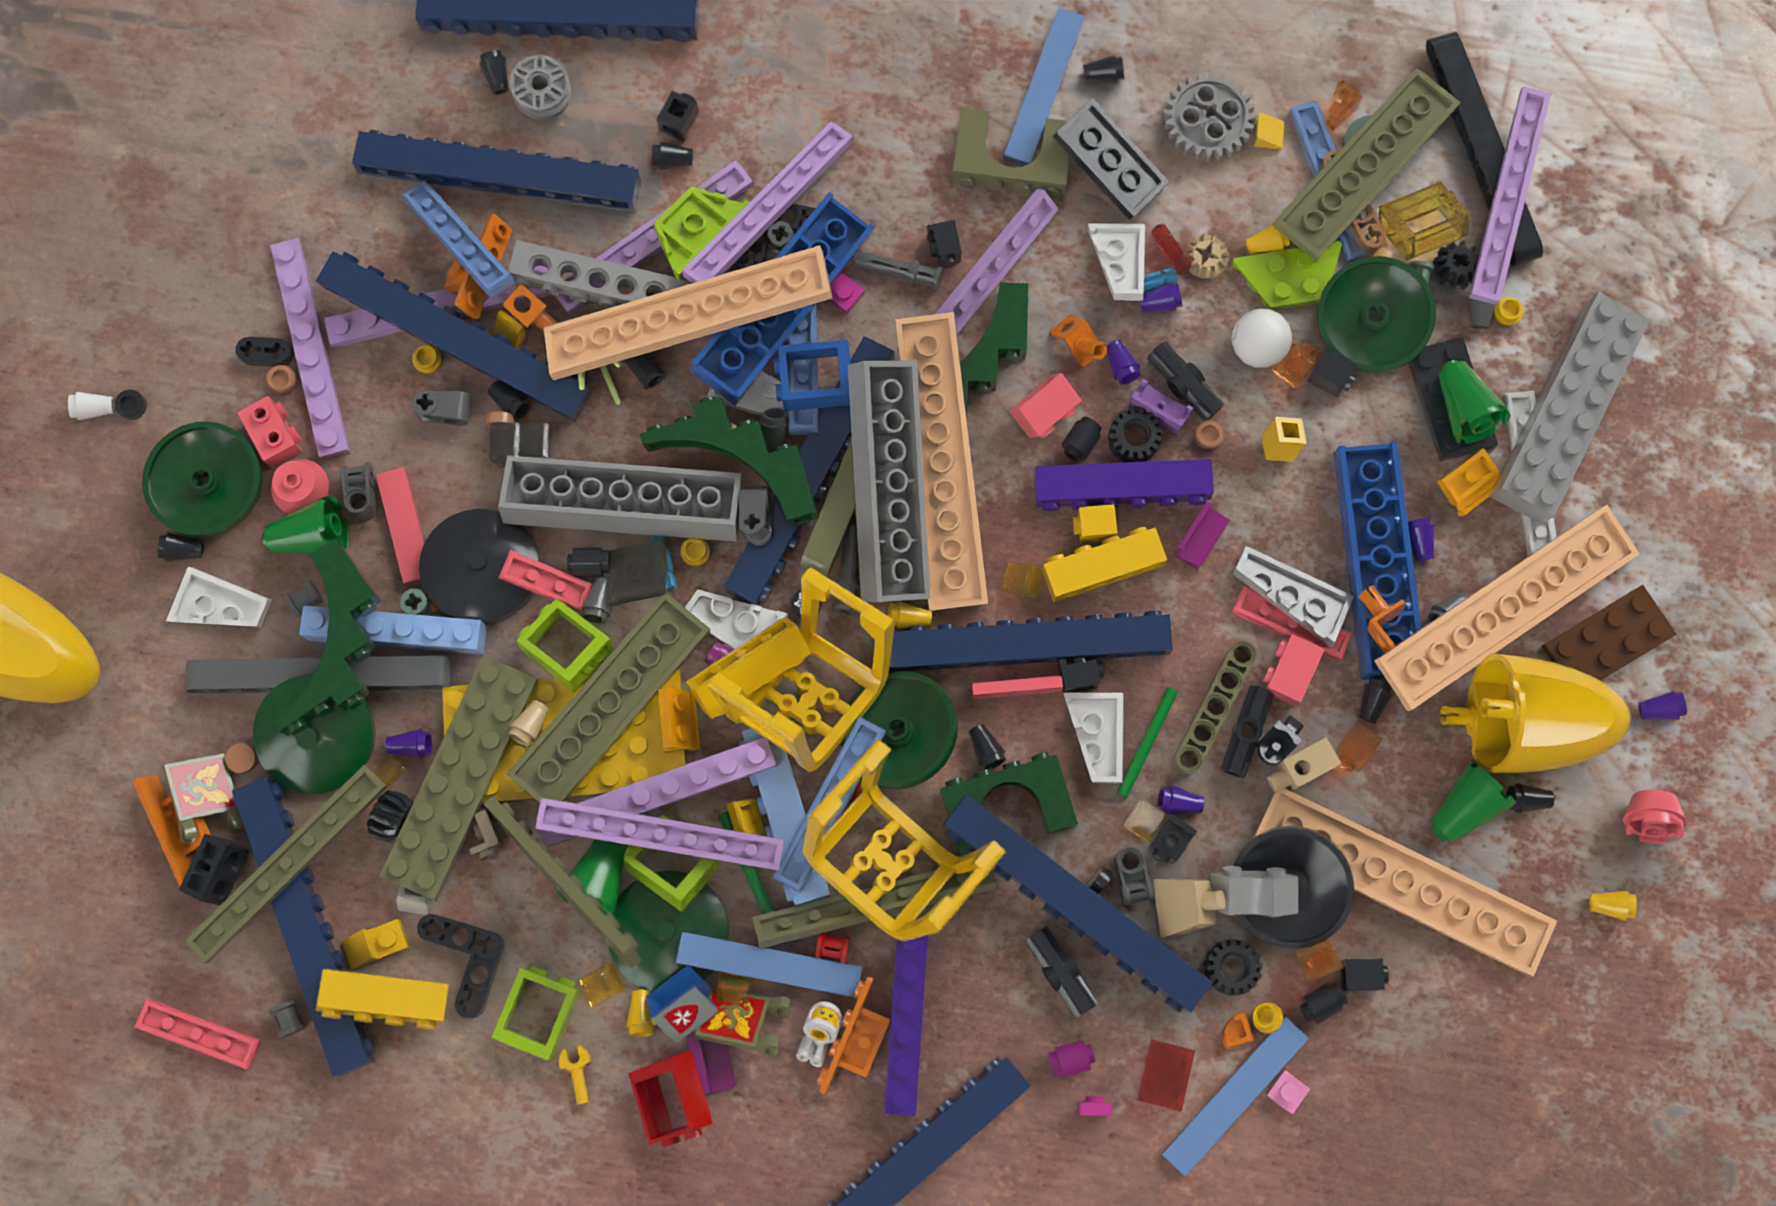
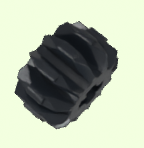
M1452 240L1446 247H1440L1437 251L1438 256L1432 262V265L1437 267L1434 270L1433 276H1442L1440 285L1445 284L1447 281L1450 283V290H1454L1457 285L1463 290L1468 287L1469 283L1472 284L1479 255L1473 254L1476 249L1475 246H1471L1468 249L1466 248L1465 240L1461 241L1458 246Z
M387 790L384 792V794L379 796L376 804H373V809L369 813L370 818L367 821L368 833L381 841L394 843L413 805V800L397 791Z

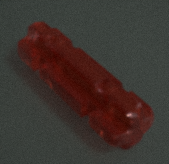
M1165 224L1156 225L1151 231L1152 237L1156 242L1159 241L1158 246L1169 262H1173L1172 266L1178 274L1186 273L1191 267V262L1186 255L1183 257V250L1173 235L1169 236L1170 231Z

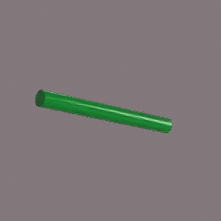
M1167 687L1123 778V784L1120 785L1117 791L1118 795L1128 798L1178 694L1177 690Z
M729 812L719 815L718 817L723 828L734 831ZM740 864L762 913L774 912L775 910L755 867Z

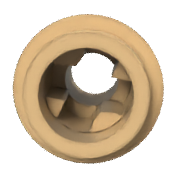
M533 700L510 725L511 730L508 735L518 743L528 747L531 742L536 741L546 713L549 710L548 707L537 700Z

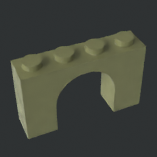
M961 108L952 182L964 187H972L974 185L986 186V188L995 191L1002 188L1012 189L1020 194L1035 192L1038 188L1045 190L1051 198L1058 197L1059 195L1064 196L1070 155L1052 136L1067 122L1066 120L1046 118L1042 149L1038 157L1030 164L1022 167H1007L995 161L989 154L986 146L990 111Z

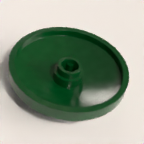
M1384 256L1361 258L1337 271L1325 286L1318 305V329L1327 349L1356 364L1355 370L1368 373H1383L1396 370L1415 359L1431 338L1436 322L1434 295L1424 277L1409 264Z
M215 422L189 423L169 432L150 452L142 476L144 498L153 515L174 532L196 538L213 537L223 534L244 521L254 509L263 483L261 462L253 446L236 430Z
M895 671L888 673V678L879 696L861 717L886 730L881 742L891 751L883 764L878 780V787L906 789L929 780L946 764L956 744L958 719L951 699L935 681L916 672ZM861 687L848 702L850 706H852L865 688ZM850 732L847 734V736H846V737L842 740V742L840 743L841 749H842L844 743L846 742V740H847V738H848Z
M305 674L282 682L264 698L257 710L253 724L254 748L263 768L279 784L293 791L305 794L328 793L341 788L364 764H368L375 746V722L366 701L351 710L349 708L344 710L335 703L332 705L333 709L328 714L319 718L316 716L307 722L308 726L302 732L296 735L290 734L289 736L281 733L273 721L292 706L307 688L314 674Z
M669 870L654 872L674 888H677L688 875V873ZM635 880L617 898L613 917L619 923L620 928L618 930L622 935L628 932L637 942L639 947L635 951L641 961L630 969L609 945L608 947L611 957L620 972L635 985L653 992L687 966L676 963L682 932L729 941V921L722 901L707 884H705L684 911L681 912L642 882ZM691 966L704 981L715 972V970Z

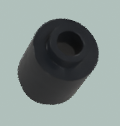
M1085 416L1082 417L1080 421L1075 422L1062 442L1063 453L1073 461H1078L1079 459L1086 460L1101 437L1102 427L1093 419Z
M602 547L573 548L572 554L567 555L568 571H573L574 577H603V574H610V550H603Z
M1336 982L1330 985L1325 983L1301 997L1303 1004L1299 1008L1308 1022L1313 1020L1318 1025L1342 1011L1343 1006L1348 1004V1000Z

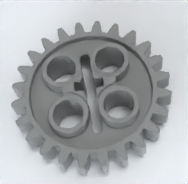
M1210 71L1208 79H1204L1202 73L1199 72L1196 81L1189 75L1187 76L1186 85L1178 82L1177 91L1171 90L1170 99L1166 100L1165 108L1167 110H1164L1163 119L1167 120L1165 121L1164 129L1171 130L1168 139L1177 138L1175 148L1184 146L1183 155L1185 156L1190 151L1194 152V160H1197L1200 154L1204 155L1206 162L1209 161L1211 155H1214L1216 160L1220 161L1222 153L1230 158L1233 149L1240 152L1242 143L1247 144L1250 138L1248 134L1253 132L1254 126L1252 123H1254L1256 115L1251 113L1255 108V104H1247L1251 95H1242L1244 86L1241 85L1235 88L1233 86L1234 78L1228 83L1225 82L1223 73L1219 79H1214V74ZM1199 96H1207L1211 101H1202ZM1230 110L1234 113V116H1227L1223 111ZM1184 118H1192L1196 123L1189 124L1184 121ZM1215 132L1220 137L1212 138L1208 135V133Z

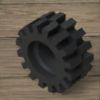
M1134 407L1129 408L1128 412L1125 410L1120 412V415L1114 418L1109 430L1110 450L1113 449V454L1116 458L1121 456V461L1125 463L1126 460L1146 462L1147 458L1151 459L1162 441L1161 434L1163 431L1162 427H1159L1160 421L1158 418L1154 420L1152 418L1153 413L1150 411L1148 414L1144 413L1145 409L1143 408L1135 411ZM1131 426L1142 428L1146 434V441L1139 446L1128 444L1124 438L1125 430Z
M1229 939L1213 946L1212 950L1206 955L1208 957L1204 962V966H1206L1205 976L1213 982L1211 986H1214L1216 991L1220 993H1225V995L1247 993L1257 985L1258 979H1261L1262 976L1260 971L1263 965L1260 963L1259 958L1261 957L1259 953H1256L1254 951L1255 948L1252 945L1246 944V941ZM1229 955L1241 958L1245 966L1243 975L1235 980L1226 977L1222 971V962Z

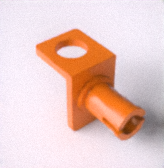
M522 284L503 302V307L526 327L534 324L544 333V327L558 324L545 311L546 302L544 300L540 301ZM523 295L530 299L531 307L528 311L519 312L515 309L514 300L518 296Z
M1069 315L1050 331L1053 337L1066 342L1081 367H1085L1092 360L1101 359L1106 355L1107 346L1104 345L1103 341L1097 339L1086 320ZM1073 324L1070 329L1061 332L1064 327Z
M1375 586L1368 587L1369 592L1365 589L1358 598L1362 600L1374 616L1369 622L1367 631L1383 652L1386 653L1394 649L1395 645L1381 626L1401 614L1406 602L1402 599L1394 605H1388Z

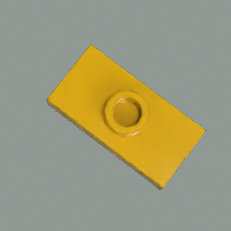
M755 798L727 804L734 831L766 836Z

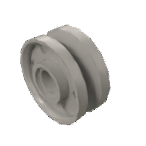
M544 55L529 56L520 61L512 70L509 81L511 94L520 112L527 117L536 120L553 119L563 113L569 105L572 93L568 75L562 64L554 58ZM539 85H546V88L543 90H535Z

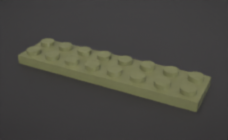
M1416 67L1280 214L1272 226L1317 262L1449 118L1461 102Z
M664 592L517 761L507 775L539 802L541 798L565 802L657 695L658 689L663 688L706 638L711 629L668 593Z
M482 656L379 877L437 901L474 822V814L478 813L512 738L508 735L511 730L510 725L526 709L539 681L537 678Z

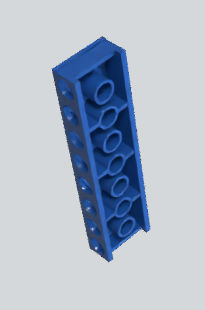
M829 191L776 258L820 245L824 253L831 286L869 239L875 226L871 223L868 225L834 199V194ZM817 303L716 332L692 361L689 371L736 406L772 361L773 357L776 356L778 346H782L787 342Z
M1398 442L1345 447L1344 445L1339 446L1333 452L1350 595L1354 596L1351 603L1361 680H1369L1370 678L1385 679V676L1374 661L1383 655L1384 652L1367 631L1369 622L1374 616L1358 596L1365 589L1369 592L1368 587L1375 586L1388 605H1394L1402 599L1406 602L1401 614L1381 626L1395 646L1421 629Z

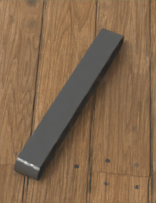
M446 656L368 657L362 662L351 664L369 691L441 690L442 687H450L451 658ZM321 658L188 660L186 663L185 691L201 694L270 692L277 685L288 679L305 674H314Z

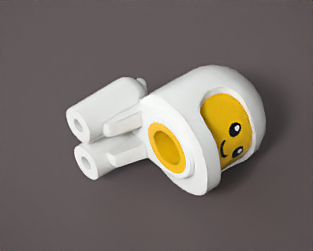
M819 1002L811 1007L803 1027L806 1035L803 1036L796 1054L798 1060L802 1062L810 1060V1063L815 1067L823 1065L829 1050V1043L834 1042L842 1024V1013L836 1005L830 1002Z

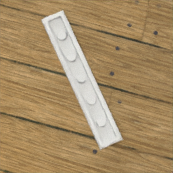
M1534 391L1505 393L1503 395L1504 404L1511 415L1507 422L1511 451L1536 404ZM1521 514L1528 557L1556 538L1554 517L1541 525Z

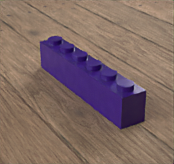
M1212 460L1035 466V508L1042 507L1043 511H1057L1060 507L1072 506L1073 510H1078L1080 507H1089V505L1102 506L1113 504L1115 508L1119 507V504H1130V507L1141 508L1148 506V503H1159L1160 506L1168 507L1177 505V502L1189 501V505H1203L1214 494Z
M928 935L906 941L897 939L885 1114L916 1116Z

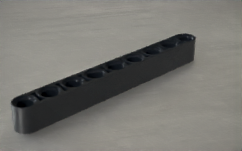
M1454 31L1428 39L1426 41V53L1438 84L1461 102L1451 114V117L1490 213L1505 149L1461 38ZM1526 201L1524 202L1510 259L1512 266L1539 259L1543 256V245Z

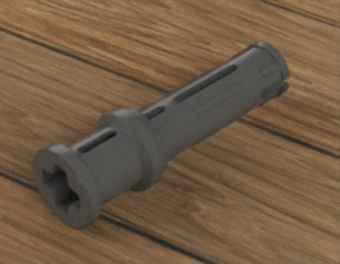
M862 250L858 251L855 260V268L904 279L910 286L918 284L930 287L934 292L938 291L943 273V267L940 266L933 268L921 265L920 261L916 260L907 263L863 252Z
M850 525L843 542L840 578L837 579L836 583L857 596L860 590V581L858 580L857 525ZM839 599L836 600V605L833 606V612L836 614L847 616L859 614L858 611Z

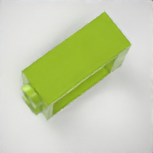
M558 598L551 604L543 607L539 617L531 626H526L516 640L521 652L573 693L614 651L608 636ZM561 616L592 639L591 643L566 669L535 646Z
M663 814L660 816V818L668 819ZM630 845L625 851L623 859L625 871L681 912L684 911L720 868V860L700 857L701 860L680 885L674 888L639 862L650 848Z
M530 965L529 970L525 968L519 969L491 1038L545 1060L552 1061L581 990L574 988L576 982L558 976L557 981L546 977L548 971ZM527 979L567 994L547 1044L507 1029Z

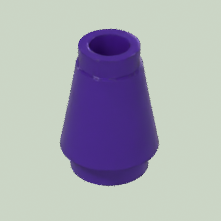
M1171 283L1145 293L1143 301H1140L1142 312L1176 311L1177 307L1183 306L1179 285H1171Z
M1121 340L1110 342L1107 345V354L1114 379L1118 380L1121 385L1135 381L1141 374L1139 363L1123 345Z
M1430 517L1408 521L1410 543L1417 562L1435 559L1434 524H1431Z
M1672 690L1638 702L1642 720H1679L1680 716L1687 715L1686 701L1682 692L1675 693Z
M422 729L387 736L385 740L387 754L422 759L424 756L430 755L433 748L430 732H424Z
M1169 785L1168 787H1161L1157 807L1159 811H1164L1166 815L1201 814L1204 808V797Z

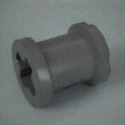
M782 221L772 224L768 229L770 249L774 254L778 255L793 237V230L790 228V225Z
M310 579L299 590L292 594L286 593L284 595L287 604L297 617L302 615L303 606H312L315 603L321 604L324 602L320 592Z
M295 999L278 1004L268 1010L269 1014L275 1018L279 1029L277 1034L279 1039L305 1029V1025L300 1023L295 1011Z

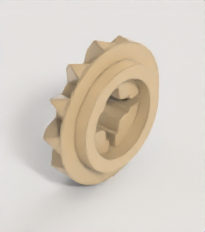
M1203 233L1201 236L1193 237L1185 246L1183 252L1184 264L1190 273L1199 278L1216 277L1225 270L1228 264L1229 252L1225 242L1217 239L1216 235L1209 236ZM1210 247V255L1214 259L1208 258L1204 265H1202V254L1199 251L1205 252Z

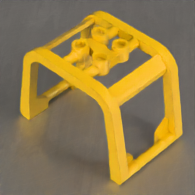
M810 567L801 577L802 610L800 632L813 655L865 688L852 706L841 700L835 689L826 688L815 681V677L811 673H800L793 667L782 672L774 682L766 683L755 690V693L748 699L744 697L745 693L742 687L719 672L710 681L708 688L729 719L736 724L744 723L792 755L800 767L808 772H813L828 759L854 727L858 717H862L882 691L889 673L895 620ZM829 594L861 613L860 624L875 640L872 670L816 634L819 601L826 602L829 599ZM785 677L797 685V690L801 695L799 702H797L793 695H782L775 690ZM766 699L778 706L779 712L775 716L760 708ZM819 702L824 711L829 713L837 711L843 715L833 728L823 722L820 714L815 711ZM790 718H794L795 720L800 722L803 728L794 723L793 721H791ZM804 731L808 734L819 733L825 737L812 753L807 745Z
M876 740L809 815L803 854L819 875L873 923L890 936L906 941L940 932L1001 859L1005 851L994 840L979 850L961 857L955 856L944 849L893 804L879 789L878 780L883 764L891 749L880 740ZM863 775L860 786L862 793L824 835L827 825L843 805L840 799ZM872 804L889 822L882 830H877L871 836L867 848L854 855L850 862V867L842 874L825 856ZM899 829L912 842L905 850L899 851L892 860L891 855L883 851L890 846L891 837ZM922 849L941 866L896 919H893L876 902L882 895L889 893L894 888L897 877L913 866L914 857ZM873 863L874 868L881 871V873L875 878L872 889L867 894H864L852 882L859 874L868 871ZM974 870L951 898L948 895L943 897L925 916L916 919L954 873L962 874Z

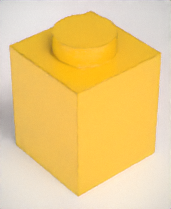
M1274 417L1261 434L1265 460L1293 462L1307 444L1303 422L1300 418Z
M1114 504L1080 507L1077 517L1072 519L1074 535L1079 534L1080 543L1103 541L1117 536Z

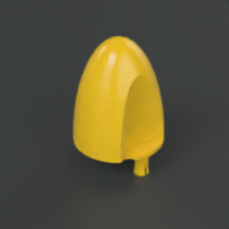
M0 573V697L36 703H61L82 698L93 691L100 680V665L94 649L85 636L65 615L48 601L14 579Z
M1503 654L1488 655L1478 665L1469 687L1466 707L1442 706L1440 710V715H1452L1440 717L1442 725L1466 726L1467 734L1472 739V755L1476 763L1488 773L1537 772L1588 761L1617 745L1628 732L1631 721L1630 712L1625 701L1617 692L1602 681L1561 664Z

